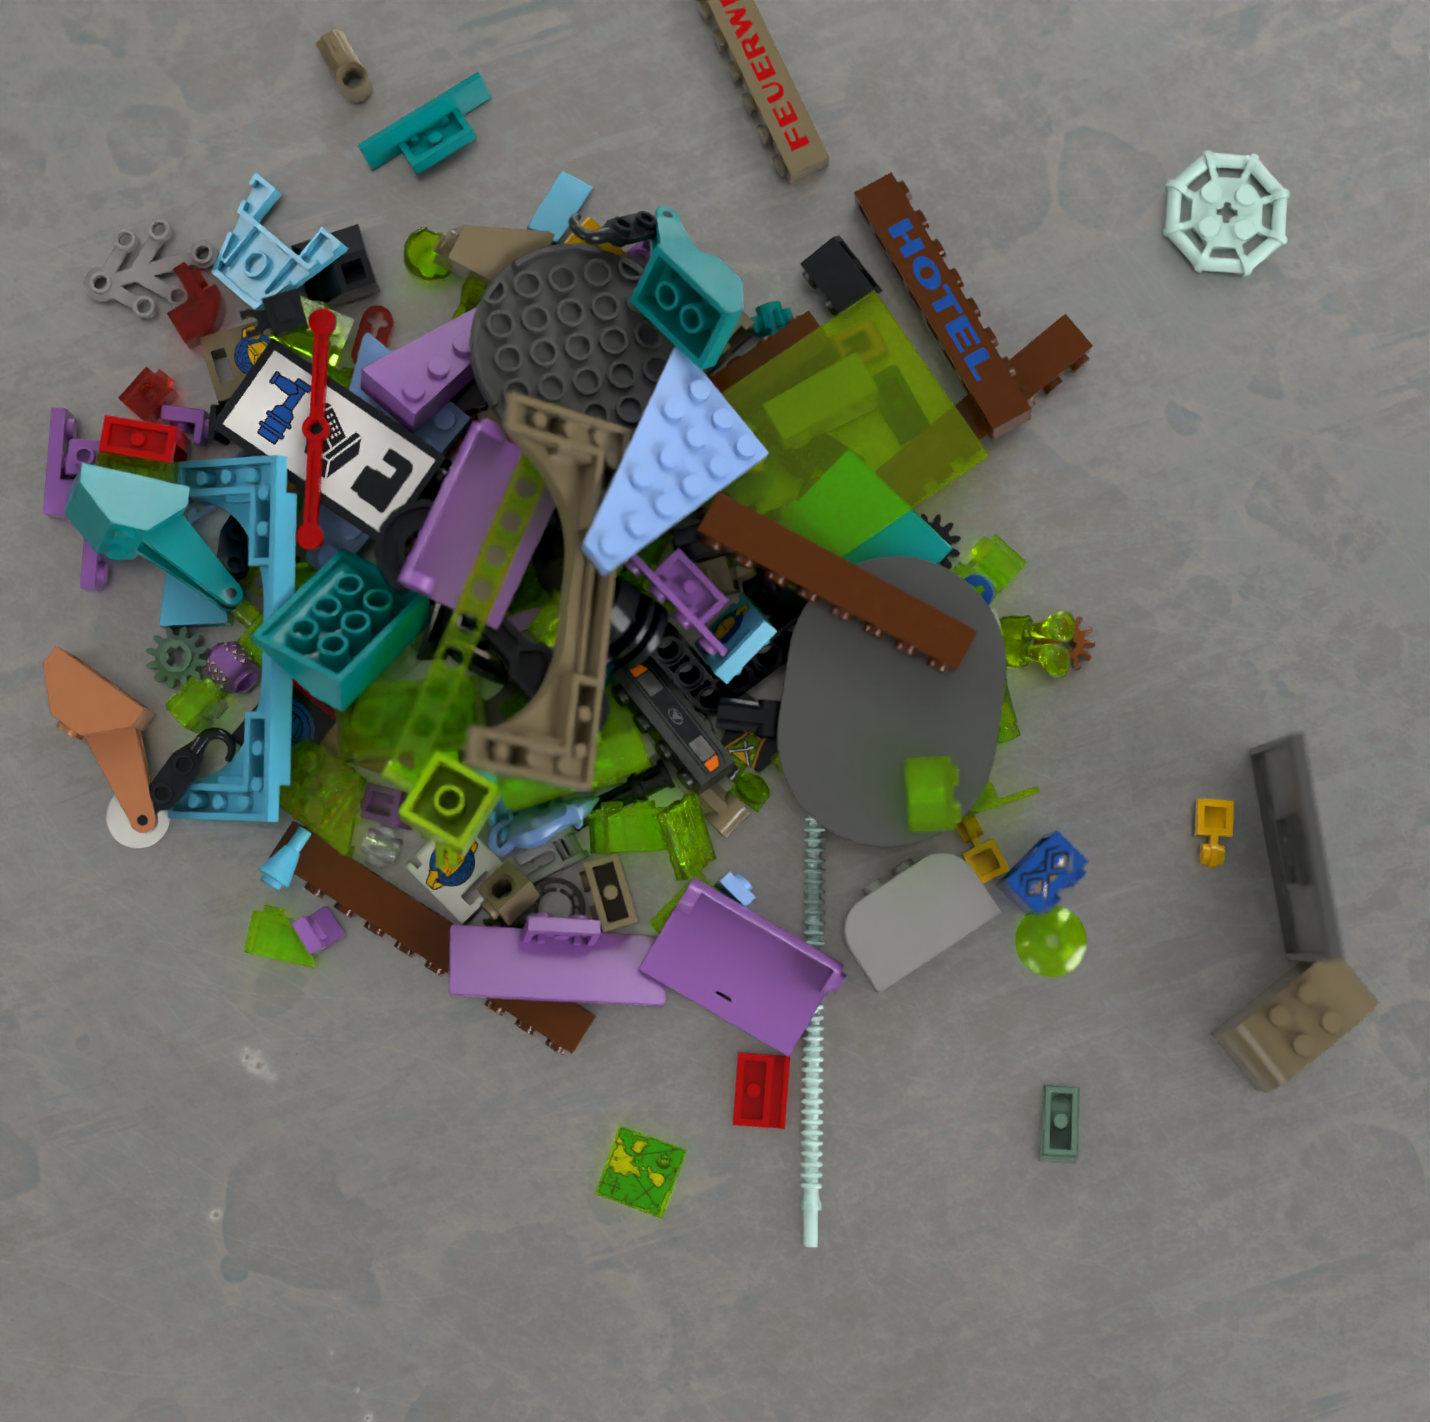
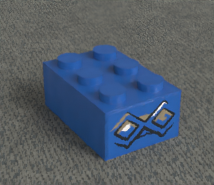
M1056 830L1045 834L995 885L1025 915L1047 914L1061 900L1057 893L1065 887L1072 888L1084 877L1087 872L1083 867L1089 861Z

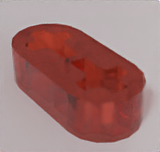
M375 305L369 307L364 312L351 353L354 365H356L363 336L367 332L371 335L373 334L374 327L369 321L370 319H377L379 314L383 315L387 326H380L377 336L374 338L386 348H389L395 321L387 308Z

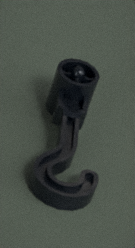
M434 501L407 502L392 511L379 528L374 548L377 570L386 585L396 594L405 595L412 591L397 582L407 561L404 545L409 538L420 534ZM462 614L507 665L506 680L529 704L545 681L554 653L544 642H529L505 615L498 629L495 630ZM604 688L598 733L607 723L610 711L608 695Z

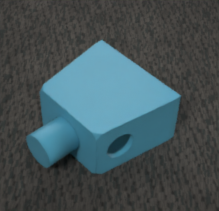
M166 572L159 620L160 627L167 629V627L181 629L183 626L187 628L233 626L231 611L221 610L208 599Z

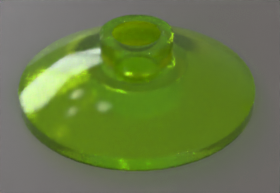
M1054 906L1047 914L1026 915L1021 920L1015 935V947L1021 962L1030 971L1045 977H1058L1071 972L1079 965L1086 951L1087 936L1082 922L1074 913L1063 907ZM1050 934L1056 935L1059 939V944L1055 948H1050L1046 944V938Z

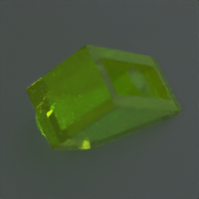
M264 904L263 911L253 910L243 952L312 968L319 967V958L316 954H309L291 924L295 921L294 918L284 916V908Z

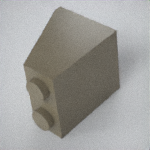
M463 225L452 230L450 229L447 234L441 233L433 248V251L437 253L433 263L486 290L492 280L511 265L514 260L531 251L550 246L555 234L549 231Z

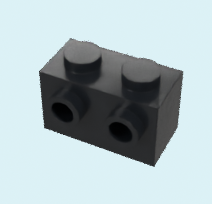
M840 235L832 237L800 263L805 270L802 275L813 289L819 288L827 298L824 300V303L828 310L835 317L841 316L843 320L853 316L883 291Z

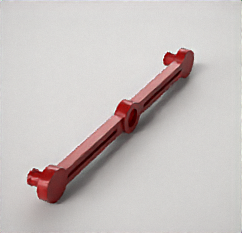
M325 308L313 311L308 320L309 327L314 332L310 416L302 424V433L308 439L303 525L297 530L296 540L302 548L309 551L320 548L325 539L324 532L319 527L323 444L331 432L330 424L325 419L330 334L334 332L337 326L336 317ZM321 424V432L316 435L312 434L313 425Z

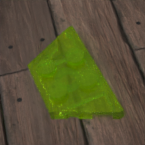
M306 738L291 747L290 785H279V806L342 855L351 858L355 850V846H351L354 826L359 824L361 814L360 801L364 796L366 778L317 741Z

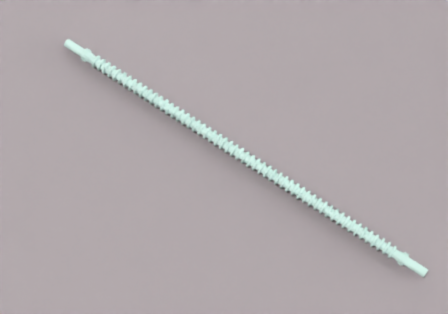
M808 814L807 817H804V821L808 822V827L804 828V831L808 832V837L804 838V842H808V847L804 848V852L808 853V857L803 861L808 864V867L803 872L807 873L808 877L803 880V883L807 884V889L803 890V893L807 894V900L803 901V904L807 905V910L803 911V914L807 915V920L803 921V925L807 926V931H804L803 935L807 936L806 943L820 950L825 945L820 940L821 936L825 935V932L821 931L820 928L825 924L824 921H821V915L825 914V911L821 910V905L825 904V901L821 900V895L825 894V890L821 889V884L825 883V880L821 879V874L825 873V869L821 868V864L825 863L826 860L821 857V854L826 849L822 848L821 844L826 839L821 834L826 831V828L822 827L821 824ZM822 1004L818 1006L805 1029L806 1035L801 1037L802 1040L806 1041V1045L801 1048L806 1052V1055L801 1058L806 1064L805 1067L801 1068V1071L805 1072V1077L801 1078V1081L805 1083V1088L801 1089V1092L805 1093V1098L801 1099V1103L805 1104V1109L801 1110V1113L805 1114V1119L801 1120V1124L805 1125V1130L800 1132L805 1136V1140L800 1142L805 1147L804 1151L800 1152V1155L805 1158L804 1162L800 1163L804 1167V1172L800 1173V1176L804 1178V1183L800 1184V1187L804 1188L803 1200L800 1202V1209L804 1210V1247H818V1211L821 1210L818 1188H821L822 1184L818 1183V1178L822 1177V1173L818 1172V1167H821L822 1163L818 1162V1157L822 1156L823 1153L818 1151V1147L823 1143L819 1141L818 1137L823 1132L818 1127L823 1124V1121L819 1120V1114L823 1113V1110L819 1109V1104L823 1103V1100L819 1099V1093L823 1092V1089L819 1088V1083L823 1082V1079L819 1078V1072H823V1068L819 1067V1062L824 1060L823 1057L819 1056V1052L824 1050L819 1045V1042L824 1039L819 1034L820 1030L824 1029L819 1023L820 1020L824 1019V1016L820 1015V1009L824 1008Z

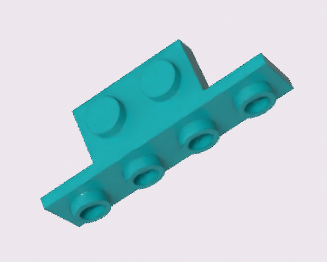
M477 72L380 132L372 135L358 144V147L371 170L403 153L415 173L419 174L477 138L463 115L492 97L481 75Z

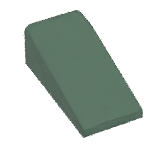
M1043 1085L1039 1161L1074 1164L1077 1161L1080 1087Z

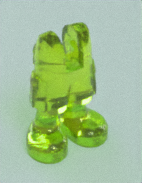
M1057 611L1046 620L1034 622L1030 615H1007L999 618L1000 630L1006 651L1007 667L1023 668L1031 661H1035L1041 664L1045 671L1054 678H1063L1068 674L1071 658L1066 647L1061 644L1031 645L1030 642L1034 638H1045L1058 642L1070 641L1075 632V620L1071 612Z

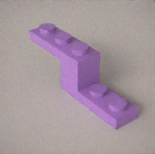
M51 408L43 514L50 519L70 520L64 511L67 493L73 480H68V475L65 472L70 439H76L78 426L77 420L73 419V414L66 408ZM84 539L80 588L87 592H101L102 584H106L108 581V563L104 562V554L96 553Z

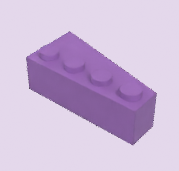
M477 307L362 368L360 389L408 431L414 434L475 378L470 360L469 340L471 325Z

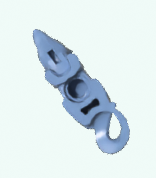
M593 795L569 799L565 803L560 796H555L549 802L548 807L538 809L535 805L529 806L516 816L510 815L509 819L498 821L490 828L488 833L489 848L498 856H506L511 853L515 846L523 849L541 846L558 832L572 825L580 829L583 826V819L589 816L593 807L599 801V797ZM510 824V830L504 843H497L496 837L498 832Z

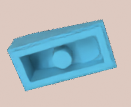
M562 171L532 217L527 230L549 231L555 234L551 245L562 244L570 231L568 222L570 217L580 213L593 187Z

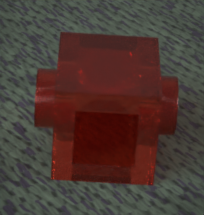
M146 366L118 399L143 421L155 423L161 416L162 405L170 406L179 395L171 388L176 383L161 369L154 373Z

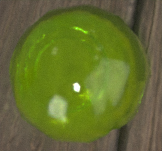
M421 227L409 234L403 247V263L407 272L413 278L425 283H439L452 274V272L433 263L437 255L433 248L442 232L430 231L427 227Z

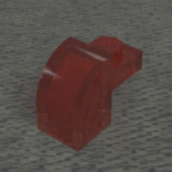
M184 261L174 267L173 270L191 299L169 311L167 315L185 344L192 350L201 344L200 337L219 331L225 319L226 303L218 286L214 284L204 290L209 285L198 267L191 270Z

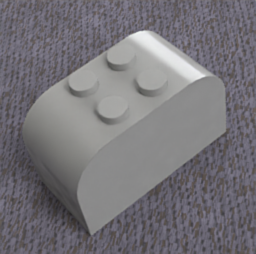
M949 853L932 854L915 863L912 858H908L891 870L894 875L893 878L885 883L881 878H878L863 888L861 891L864 897L855 902L846 913L842 926L844 943L877 993L883 992L1001 913V910L972 867L962 858Z

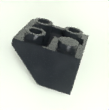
M358 224L331 232L334 237L349 249L304 283L312 311L319 308L328 309L380 292ZM311 239L292 245V250L299 255Z

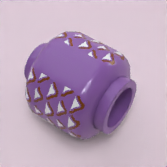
M237 641L220 642L214 645L208 652L205 671L223 692L242 694L252 688L257 682L259 663L242 643Z

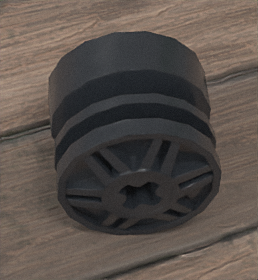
M618 574L615 576L606 659L613 661L614 665L627 671L636 668L655 650L663 637L669 615L664 606L654 602L650 596L640 594L636 586Z

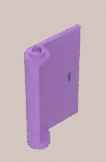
M482 419L481 423H472L397 582L497 630L556 504L548 486L531 461L517 445L506 441V437L501 433L502 427L488 419Z
M695 877L690 881L639 970L788 1057L824 996H827L830 991L837 993L846 978V974L841 972L844 964Z

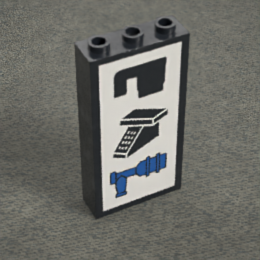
M272 338L211 427L251 456H287V480L305 492L308 439L302 433V424L310 416L312 364ZM327 375L325 419L330 424L331 432L323 444L320 503L376 541L380 526L392 511L407 502L431 501L429 497L436 487H442L453 463L441 452ZM321 424L313 425L312 434L316 435L321 432Z

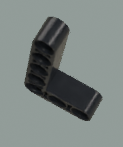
M797 596L768 619L777 632L769 639L771 642L763 647L771 646V648L765 653L759 654L757 652L741 670L742 672L739 675L736 674L727 684L713 672L709 664L707 665L671 623H667L662 639L652 652L653 657L701 713L706 715L717 714L720 697L738 699L787 662L793 632L786 631L790 626L797 623L808 602ZM666 640H672V643L669 646L664 648L659 647V645ZM686 665H694L691 670L680 672ZM707 690H714V692L708 696H701Z

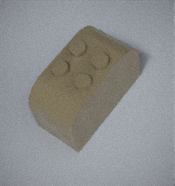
M1344 959L1337 961L1301 960L1217 1028L1211 1035L1253 1087L1258 1091L1267 1093L1286 1083L1367 1017L1378 1005L1379 1001Z

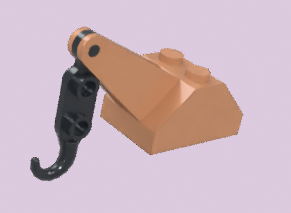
M55 646L43 663L50 714L59 720L56 726L72 738L76 737L82 740L85 737L121 804L131 827L139 833L147 834L153 832L158 826V813L170 810L177 805L200 773L205 748L212 740L219 739L226 744L228 752L225 760L227 762H231L235 756L236 743L233 736L222 728L211 727L203 730L193 741L173 752L151 782L141 732L147 729L157 714L78 657L62 648Z

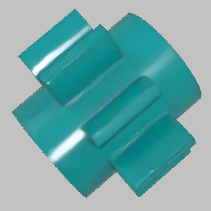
M780 301L768 302L755 308L757 316L750 318L754 322V337L761 335L763 338L772 336L785 327L786 323L793 318L791 307L782 309Z

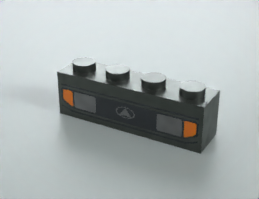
M651 654L636 668L627 671L620 669L613 674L612 689L610 690L613 698L621 707L625 705L634 715L632 719L638 730L644 735L646 733L650 735L656 743L654 748L663 761H670L677 769L676 775L678 780L687 790L692 788L696 795L699 796L732 772L735 764L734 758Z

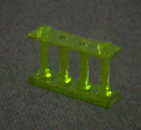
M637 729L597 741L592 787L652 768L642 735L638 733ZM496 776L506 810L512 809L513 812L578 792L526 779L513 780Z

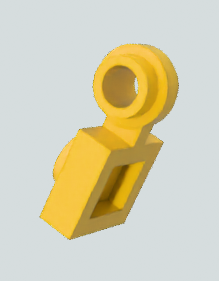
M1196 800L1194 836L1209 837L1208 843H1201L1199 853L1200 864L1206 865L1208 869H1216L1217 866H1223L1225 846L1224 844H1218V837H1233L1234 801Z
M965 815L960 818L961 822L955 824V827L963 843L971 841L973 845L972 848L962 852L961 855L972 867L982 884L1010 871L994 838L980 843L978 837L984 833L975 815L969 818Z

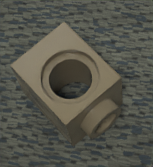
M509 859L476 888L484 899L480 903L484 911L493 920L499 916L508 926L541 897L532 882ZM511 891L507 897L501 898L503 894Z

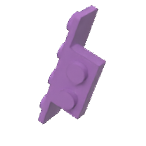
M679 548L654 572L637 554L623 563L635 577H638L641 573L651 583L647 587L650 593L661 604L667 600L676 609L672 615L686 630L692 626L702 636L697 642L711 656L718 653L722 658L728 653V650L704 625L729 600Z

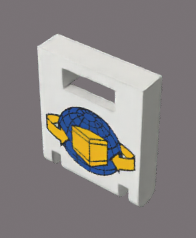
M476 837L465 857L457 854L458 867L449 868L448 853L445 854L446 869L435 867L436 855L435 841L433 839H429L414 855L422 863L419 868L411 861H408L404 866L463 925H467L483 909L480 903L484 899L480 896L470 905L462 896L486 872L491 875L504 862Z

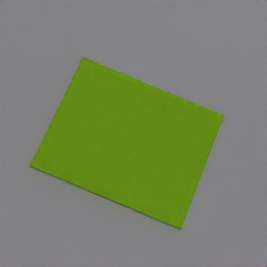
M875 290L721 393L769 452L765 459L723 489L728 497L841 558L990 457L988 451L984 449ZM787 584L790 588H792V590L796 589L795 587Z

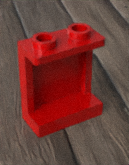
M105 415L98 451L115 455V462L119 465L176 474L177 462L188 461L191 440L175 426Z

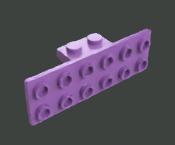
M537 913L533 917L528 916L523 928L452 925L449 940V995L457 997L662 1007L665 1004V984L639 970L658 936L600 933V920H590V917L586 915L554 918V915L550 913Z

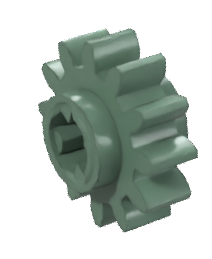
M183 626L179 631V635H176L174 629L167 627L166 639L158 635L153 636L158 644L157 649H146L148 654L155 657V660L150 661L146 667L151 670H159L154 677V680L157 682H162L168 677V688L174 690L177 682L180 681L184 688L190 689L191 682L189 678L193 677L199 681L203 680V676L198 670L200 667H206L207 661L202 659V655L208 654L210 648L197 646L202 640V636L198 633L189 639L190 632L187 627ZM175 651L180 653L185 651L182 655V658L185 660L182 665L177 663L174 666L172 665L175 661L172 654Z

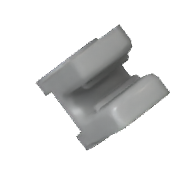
M573 825L558 832L547 843L527 849L514 856L518 865H525L528 862L533 863L534 859L549 851L554 853V859L544 866H538V869L526 875L532 884L560 870H565L590 856L587 850H582L574 834L577 830Z

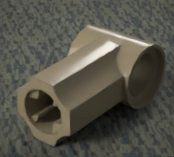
M342 29L332 30L322 35L321 39L316 42V46L336 80L342 95L347 101L352 103L364 102L370 97L373 86L365 67L361 64ZM351 78H362L361 83L357 87L346 86Z
M718 783L699 796L696 795L692 788L687 790L682 784L679 786L686 797L704 813L705 819L724 838H727L751 814L729 790L726 792Z

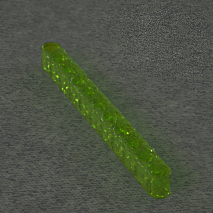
M550 403L552 405L567 409L562 404ZM523 452L520 454L392 754V768L401 777H414L426 765L544 488L545 481ZM519 480L529 481L534 488L533 496L530 498L518 496L514 488L515 483ZM507 513L517 516L520 523L519 529L514 532L504 530L500 524L501 516ZM491 547L500 548L505 553V562L500 566L491 565L486 559V550ZM476 581L488 583L491 588L490 597L485 600L475 598L471 592L472 583ZM467 614L474 617L477 624L475 632L464 634L459 631L456 624L459 616ZM449 648L458 650L462 655V664L457 668L447 667L442 661L443 651ZM440 682L446 686L448 695L445 701L438 703L428 697L427 689L431 683ZM425 716L432 721L433 731L429 736L421 737L414 732L412 725L415 718ZM410 750L417 754L419 763L415 770L405 771L399 766L398 756L401 752Z

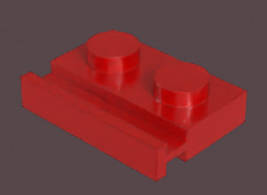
M738 1052L733 1125L785 1129L790 1056Z

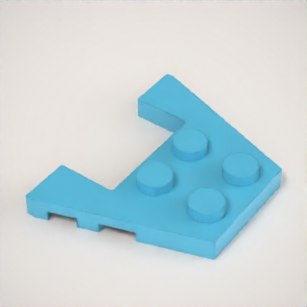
M255 172L249 183L252 189L247 201L242 200L237 212L240 214L236 227L233 233L228 232L211 273L254 310L262 311L265 310L262 298L300 287L346 253L349 248L321 227L303 251L297 255L260 224L282 193Z

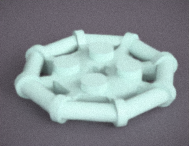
M1210 150L1202 152L1200 158L1174 180H1168L1165 186L1168 190L1166 225L1162 231L1164 237H1169L1195 267L1194 271L1198 273L1201 271L1240 273L1244 277L1251 275V270L1279 246H1285L1288 240L1285 236L1287 198L1290 197L1288 189H1284L1258 160V155L1254 153L1251 156L1212 153ZM1216 167L1244 169L1240 178L1219 177ZM1206 171L1209 179L1208 183L1196 193L1187 189L1189 184ZM1250 174L1259 181L1270 195L1260 198L1256 189L1247 183ZM1181 198L1190 202L1189 221L1180 223ZM1273 204L1271 230L1262 226V211L1264 206ZM1224 205L1230 206V210L1235 212V216L1231 217L1227 223L1223 222V217L1217 215L1216 212L1221 210ZM1192 230L1194 234L1197 233L1202 239L1201 242L1205 245L1202 253L1183 232ZM1255 235L1265 239L1247 256L1245 255L1242 246ZM1212 249L1228 250L1234 252L1236 259L1209 257Z

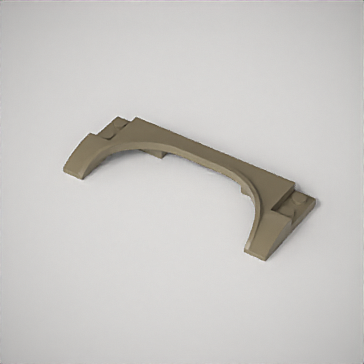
M509 392L507 393L503 430L531 461L545 481L554 498L563 528L565 564L557 637L550 669L545 681L531 702L513 718L489 729L468 726L464 765L485 773L513 780L526 779L581 792L592 791L616 569L604 577L583 552L581 546L605 498L614 474L623 459L631 439L632 429Z

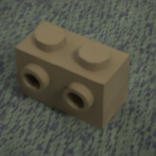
M619 853L583 862L585 871L579 872L585 893L592 892L595 905L589 907L592 920H600L603 932L639 923Z

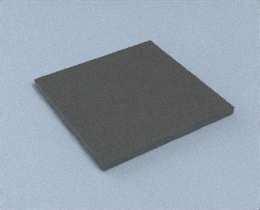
M1303 732L1289 734L1249 750L1285 955L1288 960H1343L1344 955Z

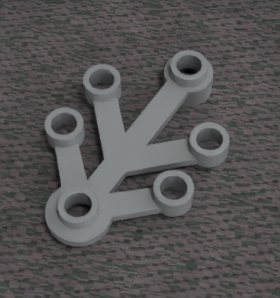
M154 219L148 226L150 235L132 267L118 271L127 252L134 250L137 246L135 234L131 230L123 228L115 233L114 242L116 245L104 266L95 267L86 274L84 289L87 295L94 301L107 302L115 299L133 309L140 318L148 319L156 313L155 302L145 295L137 297L122 286L136 282L167 299L174 308L183 309L190 303L188 291L182 286H171L156 276L195 266L201 271H210L213 269L219 251L213 243L201 240L193 244L188 252L153 261L162 243L171 236L169 224L163 219ZM158 225L166 227L165 233L161 236L154 235V229ZM122 236H131L132 240L129 245H120ZM203 248L208 249L209 256L203 260L198 259L197 254L199 250ZM100 278L107 280V285L103 289L95 287L96 281ZM177 292L185 294L184 300L180 303L173 301V296ZM142 302H150V310L146 313L139 311V305Z

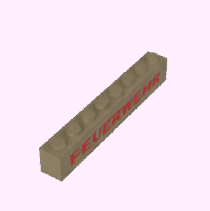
M697 0L704 19L708 20L711 18L716 30L712 32L718 49L720 51L726 50L731 60L727 63L734 82L741 81L746 93L742 94V98L749 113L756 112L761 124L757 126L763 143L765 145L771 143L776 156L772 157V160L780 177L786 175L791 184L828 167L829 156L754 0Z

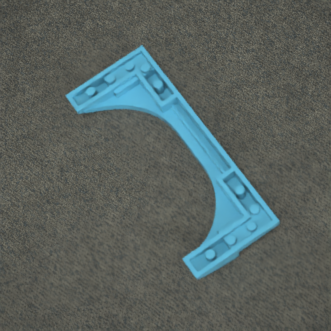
M267 455L177 462L176 484L190 487L189 499L206 501L223 508L237 519L249 536L248 566L260 567L262 575L264 623L295 594L297 494L286 493L287 456ZM263 650L259 704L257 711H245L244 743L233 757L232 761L210 776L194 780L177 805L168 810V818L278 822L279 785H290L293 677Z

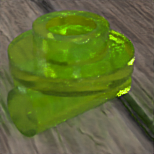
M753 774L741 775L730 789L733 795L757 813L770 796L769 787L764 779Z

